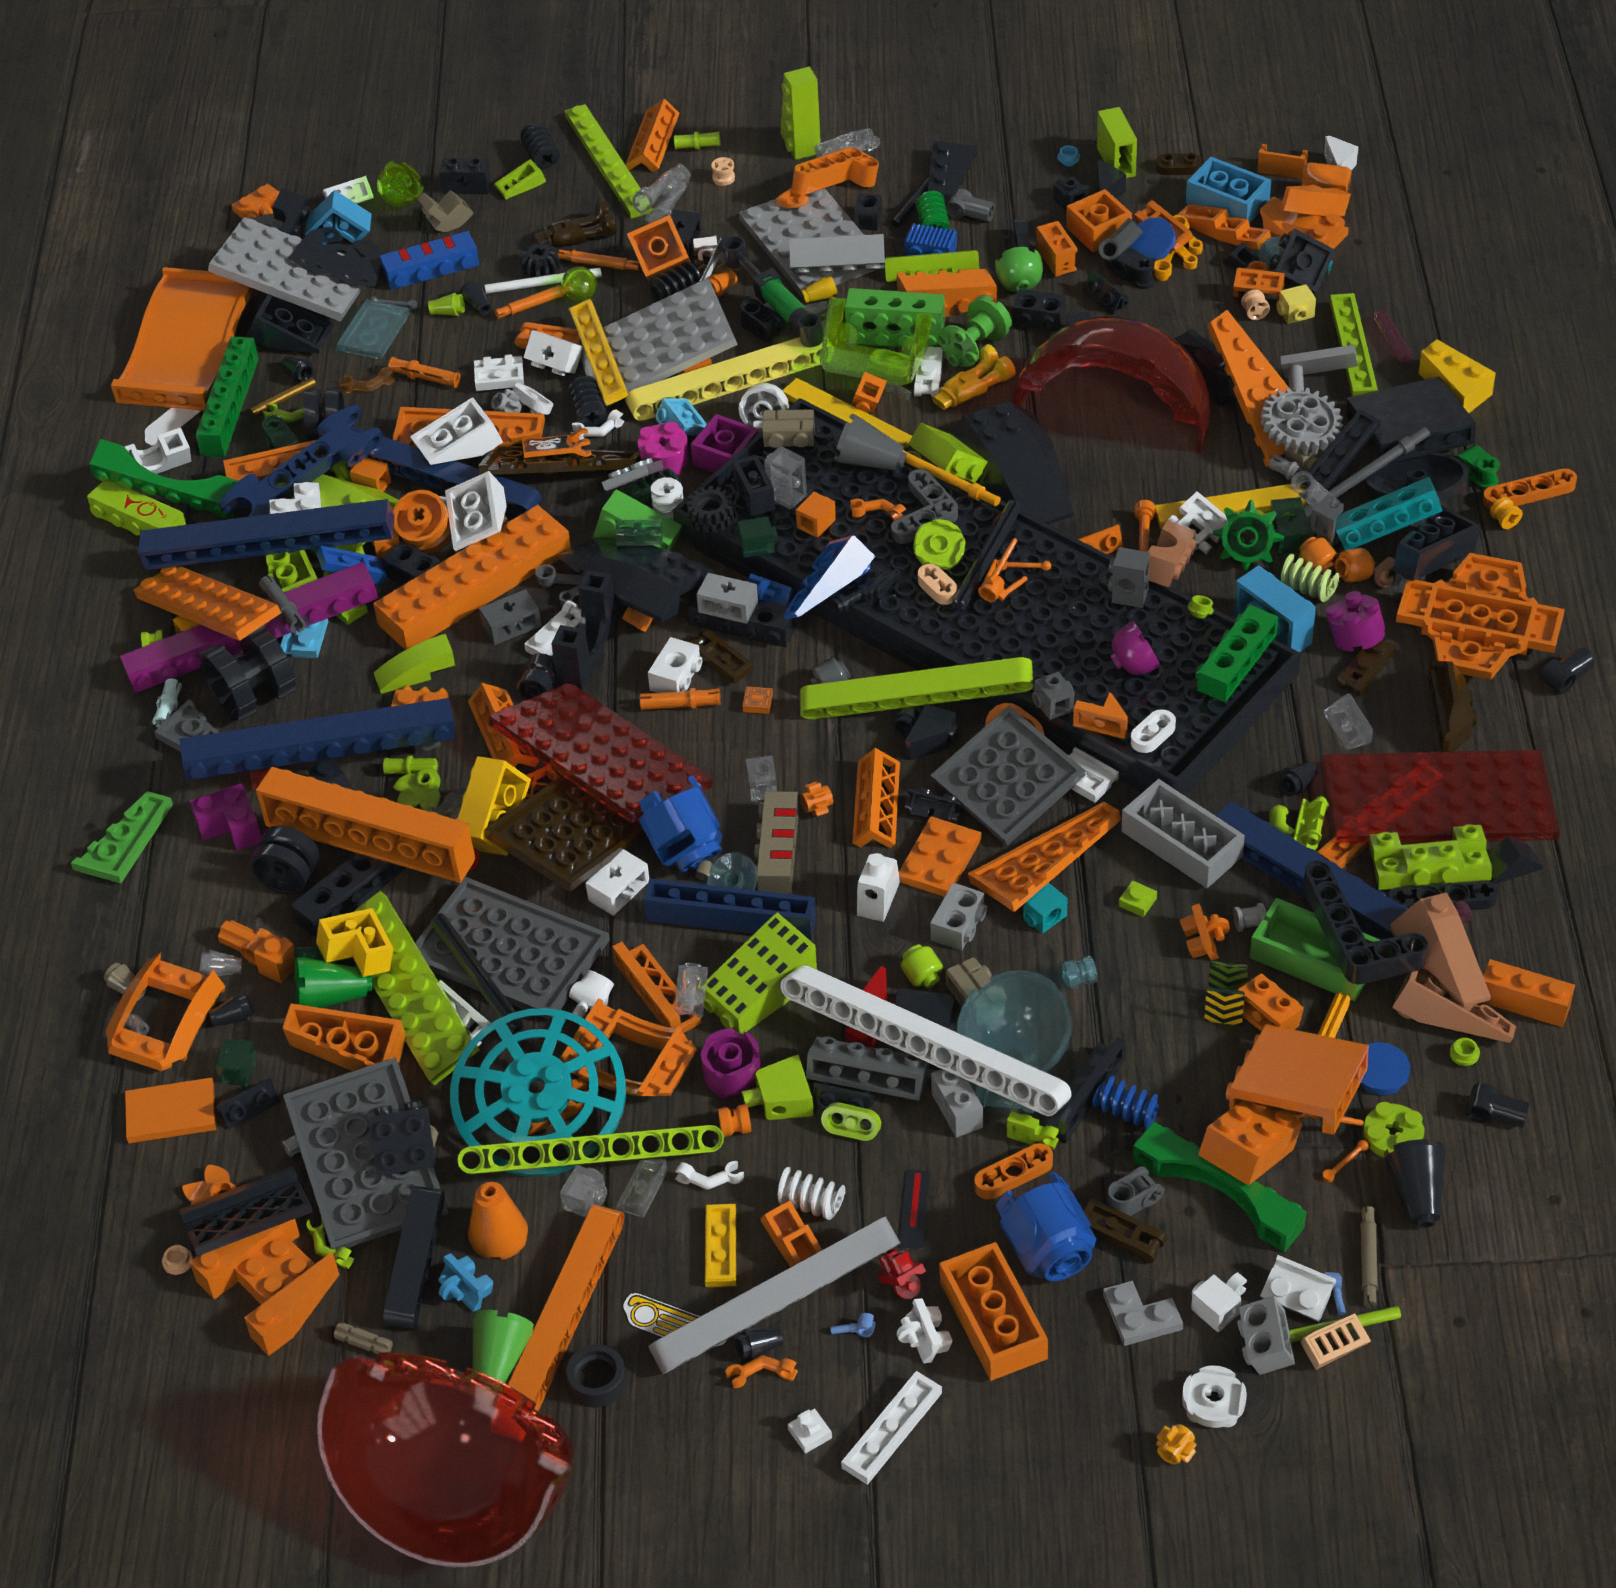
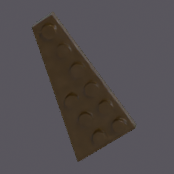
M498 445L492 451H489L478 468L479 475L488 471L492 475L521 473L551 475L555 472L620 470L640 462L639 452L591 450L592 454L588 457H583L576 453L524 458L523 446Z

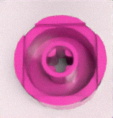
M668 422L666 424L644 427L640 430L638 438L640 461L652 458L653 462L661 460L664 466L663 470L652 474L655 475V479L664 477L675 478L681 475L683 469L689 465L687 436L679 428V425L676 422Z

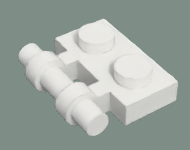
M512 354L505 355L504 358L491 359L490 356L483 357V360H474L476 391L514 388L515 384L524 385L522 356L513 357Z
M1199 492L1193 494L1180 507L1179 513L1184 516L1181 520L1175 515L1168 519L1170 522L1187 528L1192 523L1199 528L1201 532L1199 534L1195 533L1194 539L1198 540L1195 550L1199 549L1204 554H1207L1212 549V546L1206 540L1211 538L1215 543H1218L1222 538L1213 535V530L1224 528L1227 521L1226 515Z

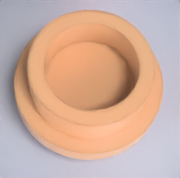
M174 1245L165 1251L162 1264L165 1271L169 1274L179 1275L190 1269V1261L193 1257L187 1248L181 1245Z

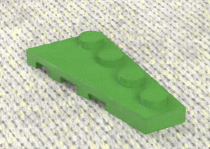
M147 791L124 813L125 817L119 823H113L106 829L107 834L99 842L94 841L87 847L88 852L83 857H77L71 862L73 870L121 884L173 806L172 799Z

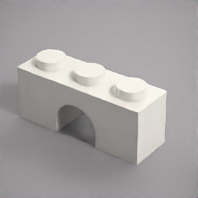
M181 427L157 435V443L146 450H136L134 444L125 446L129 454L140 465L156 474L192 462L190 447Z

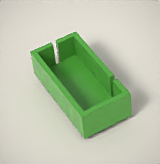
M1275 899L1265 915V920L1261 921L1252 936L1250 959L1335 994L1338 992L1348 994L1350 1000L1355 1002L1365 984H1352L1345 978L1315 914L1281 899ZM1363 933L1367 943L1380 940Z

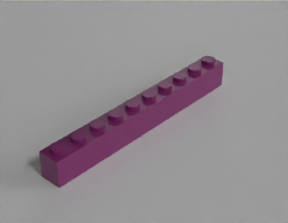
M364 562L284 592L288 600L297 606L298 614L306 622L305 627L379 599L373 579ZM278 616L264 624L265 628L276 638L291 633L286 622L282 621ZM199 625L120 657L135 693L161 684L167 679H173L201 668L199 653L216 644L218 647L224 645L231 655L243 651L239 645V640Z

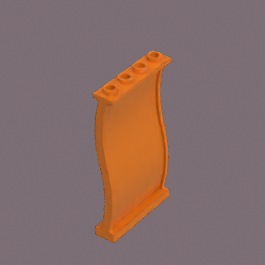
M163 267V277L150 298L131 357L120 378L113 379L111 388L116 403L204 411L230 337H234L245 305L251 295L257 294V290L209 271Z

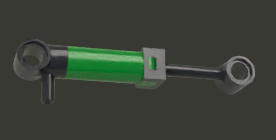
M731 236L726 238L722 242L726 266L731 269L743 267L752 276L755 296L763 304L768 303L800 336L802 345L806 347L820 345L824 341L821 321L833 316V310L827 307L817 313H811L782 284L780 275L773 268L761 273L748 259L745 240L742 237Z

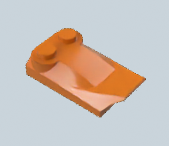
M1272 197L1259 211L1263 220V229L1270 230L1271 237L1280 241L1284 233L1288 234V232L1295 228L1334 249L1348 235L1349 228L1345 226L1344 219L1339 215L1330 214L1321 217L1318 215L1283 211L1280 209L1282 200L1276 197Z

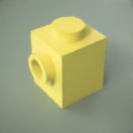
M1307 284L1281 290L1279 301L1276 304L1277 311L1280 316L1284 317L1287 324L1314 318L1316 298Z

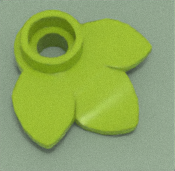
M431 768L422 769L417 774L404 775L393 786L396 791L400 792L398 803L416 807L420 804L424 811L434 812L441 800V795L438 791L440 776ZM430 778L428 782L422 783L425 779Z

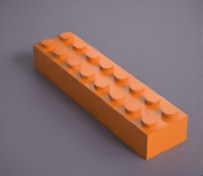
M536 505L503 525L500 532L469 545L374 602L377 624L405 650L426 641L532 577L539 566L551 565L560 560L559 554L571 549L569 532L539 505Z
M275 767L270 768L256 789L267 827L281 825L291 827L304 833L312 840L458 883L462 882L475 861L469 825L460 819L448 818L435 812L424 811L411 805H403L383 797H375L359 790H351L338 784H330L310 776H302L289 770H281Z

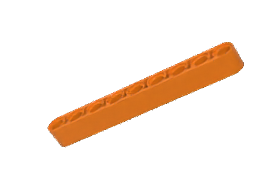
M593 1204L495 1411L491 1425L492 1433L518 1441L526 1439L621 1232L624 1222L623 1212Z

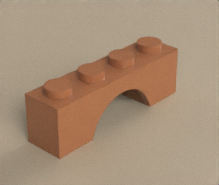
M1166 521L1161 530L1157 546L1152 545L1148 551L1150 552L1149 581L1166 587H1170L1173 580L1178 581L1181 572H1183L1186 563L1189 562L1198 541L1194 539L1196 530Z

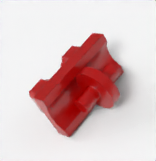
M890 1249L877 1257L883 1269L881 1273L877 1274L881 1283L894 1285L896 1294L903 1299H912L918 1295L921 1283L916 1274L926 1272L922 1263L912 1262L908 1252L905 1250L897 1252L896 1249Z

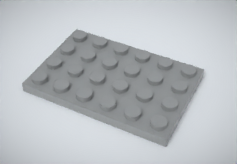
M825 188L805 194L809 196V203L802 207L784 208L776 205V199L739 212V220L802 298L801 290L823 276H831L835 285L876 271L866 270V266H859L856 271H843V268L840 267L833 268V272L821 273L819 269H809L810 273L796 274L795 270L790 269L789 239L864 235Z
M245 217L211 260L208 268L209 272L338 321L343 319L364 287L343 282L332 274H319L297 265L289 257L303 239Z
M709 278L603 327L628 393L633 389L662 381L738 345ZM601 394L602 400H603L605 406H607L606 403H605V401H604V399H603V396H602V394Z

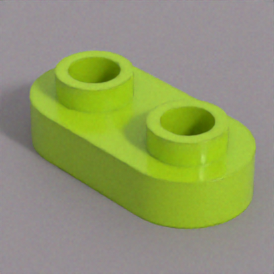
M836 1102L830 1104L824 1110L821 1117L822 1125L828 1132L862 1141L873 1139L881 1129V1120L876 1112ZM834 1113L841 1114L843 1120L836 1119ZM863 1119L869 1120L871 1126H865L863 1124Z

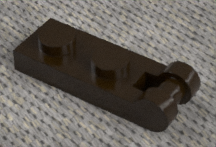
M708 629L700 632L698 638H692L687 641L699 645L702 660L733 684L754 671L751 661Z
M1381 640L1373 647L1361 649L1346 670L1339 674L1336 685L1342 688L1349 687L1353 689L1354 693L1360 696L1363 695L1395 654L1396 645Z
M1091 1199L1084 1210L1091 1223L1090 1229L1095 1236L1138 1255L1146 1263L1154 1262L1158 1255L1157 1249L1163 1247L1168 1239L1167 1235L1160 1229L1097 1200ZM1143 1237L1147 1239V1244L1142 1241H1139L1140 1238Z

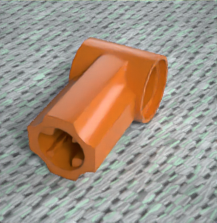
M226 920L220 927L218 940L220 943L241 952L242 956L251 964L257 965L253 952L270 932L263 928H258L255 931L233 920Z

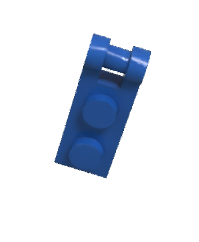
M321 545L317 551L321 569L327 572H338L364 562L374 584H384L388 579L380 557Z

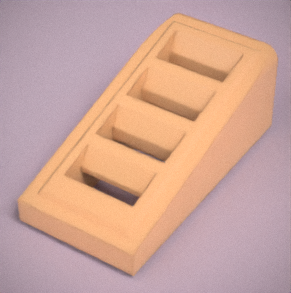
M1352 1314L1303 1337L1300 1343L1317 1370L1370 1343L1371 1340L1356 1314ZM1349 1324L1353 1326L1359 1337L1356 1341H1354L1346 1327ZM1341 1330L1348 1342L1347 1345H1343L1336 1331ZM1331 1335L1338 1349L1333 1350L1326 1336ZM1321 1340L1328 1354L1323 1355L1316 1341Z

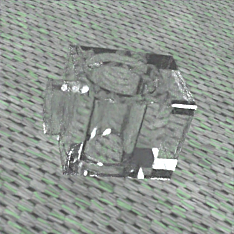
M773 756L746 759L751 801L764 800L765 791H777Z

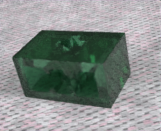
M1301 497L1271 500L1270 511H1266V513L1272 511L1277 513L1272 521L1274 532L1284 536V540L1272 544L1277 545L1279 554L1301 552L1299 550L1300 546L1311 538V530Z

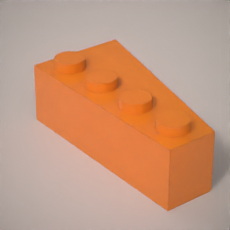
M987 269L958 270L957 273H948L946 270L938 271L937 274L915 272V275L897 273V291L944 294L945 317L968 312L970 303L980 295H989L993 297L991 301L997 303V286Z

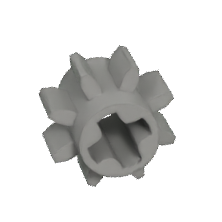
M505 389L504 393L497 392L494 395L491 407L496 412L520 413L522 403L519 401L520 396L516 395V392Z

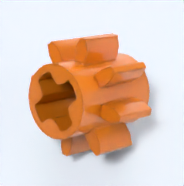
M820 782L805 785L806 792L800 794V801L806 813L812 812L813 816L829 813L827 806L833 804V797L827 785L821 787Z

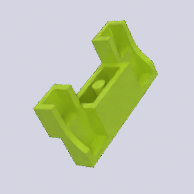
M1469 824L1453 827V840L1401 845L1397 832H1382L1369 835V850L1379 890L1491 880L1492 865L1486 851V838L1481 825Z

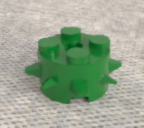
M1249 500L1245 509H1240L1236 512L1226 507L1224 512L1227 521L1224 528L1213 530V535L1222 538L1224 550L1220 558L1223 560L1233 557L1235 560L1241 561L1245 571L1248 570L1251 562H1256L1259 559L1271 563L1273 561L1270 554L1272 543L1284 540L1283 535L1274 532L1272 521L1277 513L1272 511L1265 514L1261 510L1255 509L1253 500ZM1247 529L1255 533V536L1250 541L1245 540V536L1241 535Z

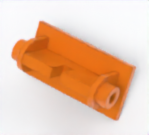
M1119 524L1078 539L1106 554L1117 551L1119 547L1123 548Z

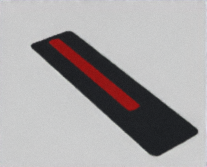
M906 1171L899 1238L900 1248H923L930 1180L929 1171Z

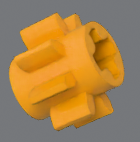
M1176 1424L1171 1429L1164 1426L1157 1435L1158 1441L1156 1445L1159 1446L1157 1452L1163 1460L1170 1464L1176 1465L1181 1460L1188 1463L1196 1452L1194 1450L1196 1443L1193 1442L1195 1436L1183 1425Z

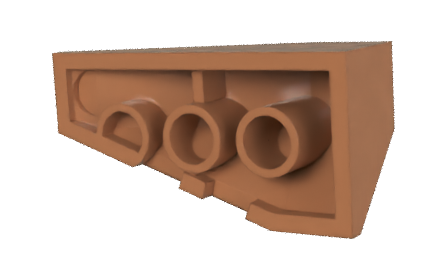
M1447 893L1418 900L1390 924V930L1394 937L1418 933L1427 939L1428 949L1425 965L1422 969L1425 972L1429 971L1440 981L1439 985L1462 1007L1491 999L1460 916Z
M1423 969L1408 973L1396 995L1392 1008L1396 1009L1404 1018H1412L1420 1023L1510 1043L1514 1037L1516 1029L1514 1024L1488 1005L1479 1006L1474 1004L1462 1007L1439 985L1440 981L1429 971L1425 972Z

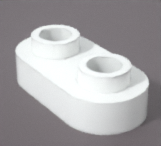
M514 385L512 391L520 396L519 401H521L522 405H527L531 408L530 412L550 414L554 405L550 400L526 385Z
M1167 710L1152 712L1131 732V746L1133 749L1141 753L1154 751L1175 731L1176 718L1174 714Z

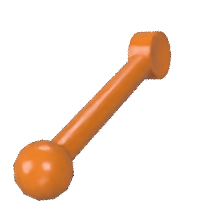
M1047 560L1042 563L1006 561L1002 570H1005L1007 567L1042 568L1048 571L1051 569V563Z
M1361 1139L1357 1143V1147L1334 1168L1325 1170L1322 1175L1323 1180L1327 1183L1333 1182L1335 1174L1358 1153L1369 1148L1368 1141Z

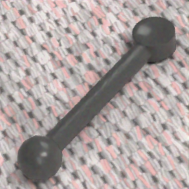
M375 296L369 299V303L373 306L386 304L407 306L411 310L417 308V301L415 300L404 302L378 299Z

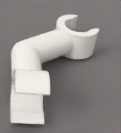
M616 409L609 414L608 420L600 427H585L582 423H573V431L580 428L588 430V434H581L579 436L580 440L585 437H603L614 427L619 428L623 425L625 421L620 419L623 413Z
M731 1161L726 1165L724 1171L707 1177L695 1172L694 1168L689 1164L680 1162L675 1171L678 1173L675 1179L680 1183H693L708 1190L726 1182L738 1184L743 1181L744 1172H739L738 1174L730 1173L738 1169V1161Z

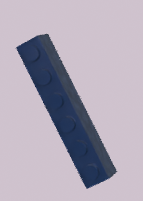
M649 878L644 896L646 921L755 934L778 912L809 940H812L816 922L815 897L651 878Z

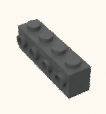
M816 1037L808 1052L806 1079L920 1101L928 1084L930 1063L909 1053L894 1052L888 1048H873L858 1042L847 1043L837 1041L832 1037Z

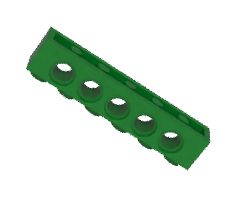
M230 337L196 432L201 456L225 457L259 360L254 338Z

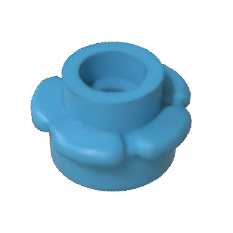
M1067 145L1060 149L1057 158L1063 165L1073 166L1079 161L1080 154L1076 147Z

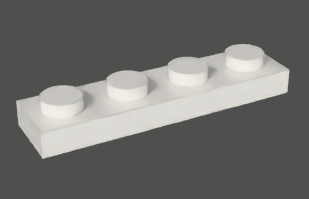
M916 1371L841 1461L842 1469L868 1485L942 1394V1386Z

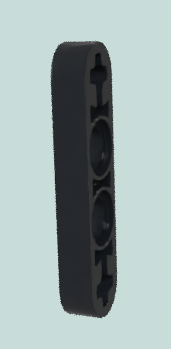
M1483 880L1407 886L1392 889L1388 897L1409 909L1421 897L1426 895L1435 896L1447 893L1449 896L1450 894L1458 893L1464 897L1463 900L1455 901L1451 899L1457 911L1492 908L1496 904L1498 888L1494 883Z

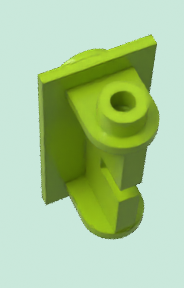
M1319 796L1311 803L1304 798L1302 799L1294 832V840L1307 848L1313 849L1315 852H1317L1319 841L1322 838L1321 831L1325 811L1329 806L1326 798Z

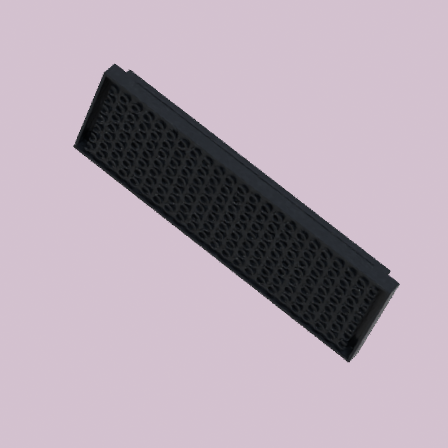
M801 398L787 410H814V446L764 447L762 431L696 489V491L700 492L702 487L705 490H709L708 486H713V490L721 487V491L727 490L728 495L731 494L734 519L729 526L725 525V529L722 531L717 528V532L712 533V529H709L708 533L703 532V528L700 531L696 530V527H692L688 520V497L673 509L674 521L682 525L679 534L694 541L696 550L749 578L750 574H754L793 588L791 602L800 590L805 589L806 586L803 584L805 577L810 576L815 571L812 565L829 541L854 535L875 555L869 563L871 565L870 569L866 574L859 576L808 611L918 671L1018 657L1030 659L1033 670V688L1031 690L971 700L989 710L1003 703H1013L1021 707L1038 720L1043 727L1044 736L1057 747L1070 754L1076 747L1118 771V780L1142 793L1156 780L1160 779L1186 796L1299 675L1301 653L1273 639L1226 703L1197 691L1198 679L1195 677L1199 665L1201 663L1205 664L1214 646L1218 647L1225 631L1231 630L1234 626L1235 619L1214 608L1213 613L1207 615L1206 618H1196L1188 609L1192 597L1172 587H1166L1149 581L1148 593L1143 608L1112 603V592L1108 591L1110 576H1113V573H1109L1111 556L1023 511L1019 512L994 559L1000 560L1012 539L1016 538L1017 543L1007 562L1042 563L1047 560L1051 563V569L1045 571L1042 568L1007 567L1005 570H1001L998 576L1004 580V590L1024 576L1028 579L1009 593L1003 601L997 599L995 602H988L978 592V588L983 583L989 570L988 568L965 610L954 609L952 607L953 603L947 605L937 603L918 584V570L923 564L915 556L913 549L914 541L906 544L896 543L891 537V525L894 521L890 514L882 509L868 511L861 517H853L850 501L853 499H862L864 502L885 499L895 506L897 504L903 505L906 510L901 514L904 516L924 508L923 504L908 488V475L918 468L905 462L902 468L897 466L896 470L835 462L834 455L840 456V451L836 448L846 421ZM757 455L774 487L775 510L755 516L750 515L734 484L732 461ZM934 477L957 503L958 518L955 522L960 523L964 528L966 544L963 557L952 568L942 570L956 583L958 591L1007 503L1000 500L998 506L995 507L983 500L977 501L969 497L967 492ZM813 492L835 501L836 520L818 538L798 529L796 520V509ZM930 494L927 497L930 499H936L939 497V495ZM707 508L704 510L713 511L716 510V508ZM921 519L918 522L925 524L931 522V520ZM883 568L890 570L896 568L900 570L902 574L901 579L894 581L886 595L880 599L875 597L873 600L868 599L865 601L862 598L850 604L849 611L845 613H837L833 608L831 600L835 598V595L839 593L845 596L857 590L858 585L865 583V578H874L881 575L884 571ZM1132 620L1142 632V636L1149 643L1160 664L1158 668L1144 675L1129 674L1123 667L1118 669L1110 655L1114 654L1112 648L1114 635L1121 627ZM1059 672L1073 687L1075 692L1074 706L1077 700L1104 706L1108 694L1112 693L1128 717L1126 739L1074 727V711L1049 720L1042 709L1034 704L1032 694L1034 692L1035 680ZM1156 710H1167L1173 713L1176 718L1175 731L1154 751L1148 753H1141L1133 749L1131 746V732L1135 727Z

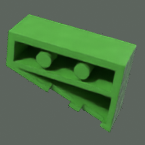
M616 489L602 508L593 539L630 540L654 545L670 551L678 539L682 525Z

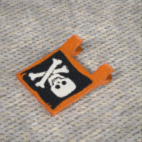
M580 428L571 435L523 439L524 458L576 453L580 456L588 457L592 454L591 450L583 451L581 447L589 445L590 440L579 439L581 434H588V430Z

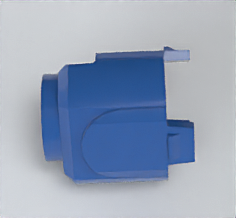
M693 775L688 777L693 787L691 789L676 794L667 800L665 798L661 799L657 791H654L639 801L644 813L640 817L639 822L661 864L669 868L677 866L681 873L698 867L700 862L704 860L709 861L722 851L719 845L722 834L718 829L721 825L702 791V785L697 782Z
M1052 1172L1049 1174L1052 1183L1036 1187L1019 1198H1016L1011 1190L1006 1191L996 1204V1207L1002 1218L1000 1220V1227L1026 1273L1034 1277H1045L1048 1281H1061L1077 1274L1090 1262L1096 1237L1090 1229L1091 1223L1069 1189L1070 1186L1061 1176Z

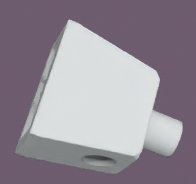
M879 853L869 855L858 880L857 916L884 922L900 883L897 860L885 857ZM872 893H877L878 897L872 899Z

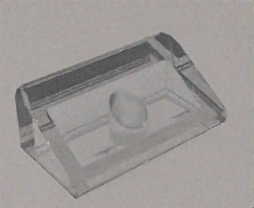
M1351 694L1344 695L1323 711L1346 750L1372 742L1373 729Z
M640 1160L616 1205V1209L644 1218L668 1172L666 1160Z

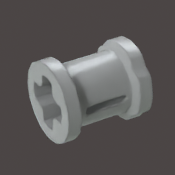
M1262 902L1257 903L1254 907L1233 908L1234 923L1238 932H1243L1244 928L1259 926L1261 921L1265 920L1266 909Z

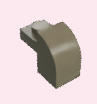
M451 190L439 203L425 193L418 198L423 205L421 210L426 214V218L436 230L441 232H448L461 227L474 214L467 203Z

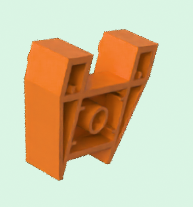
M295 1219L196 1256L190 1261L196 1282L214 1300L239 1282L261 1304L245 1316L244 1319L250 1337L268 1356L296 1335L339 1276L335 1257L332 1253H329L314 1264L292 1242L300 1236Z

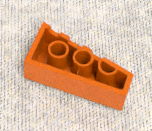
M290 1004L283 1025V1031L290 1046L351 1071H356L396 1057L399 1064L406 1037L401 1020L298 1004Z

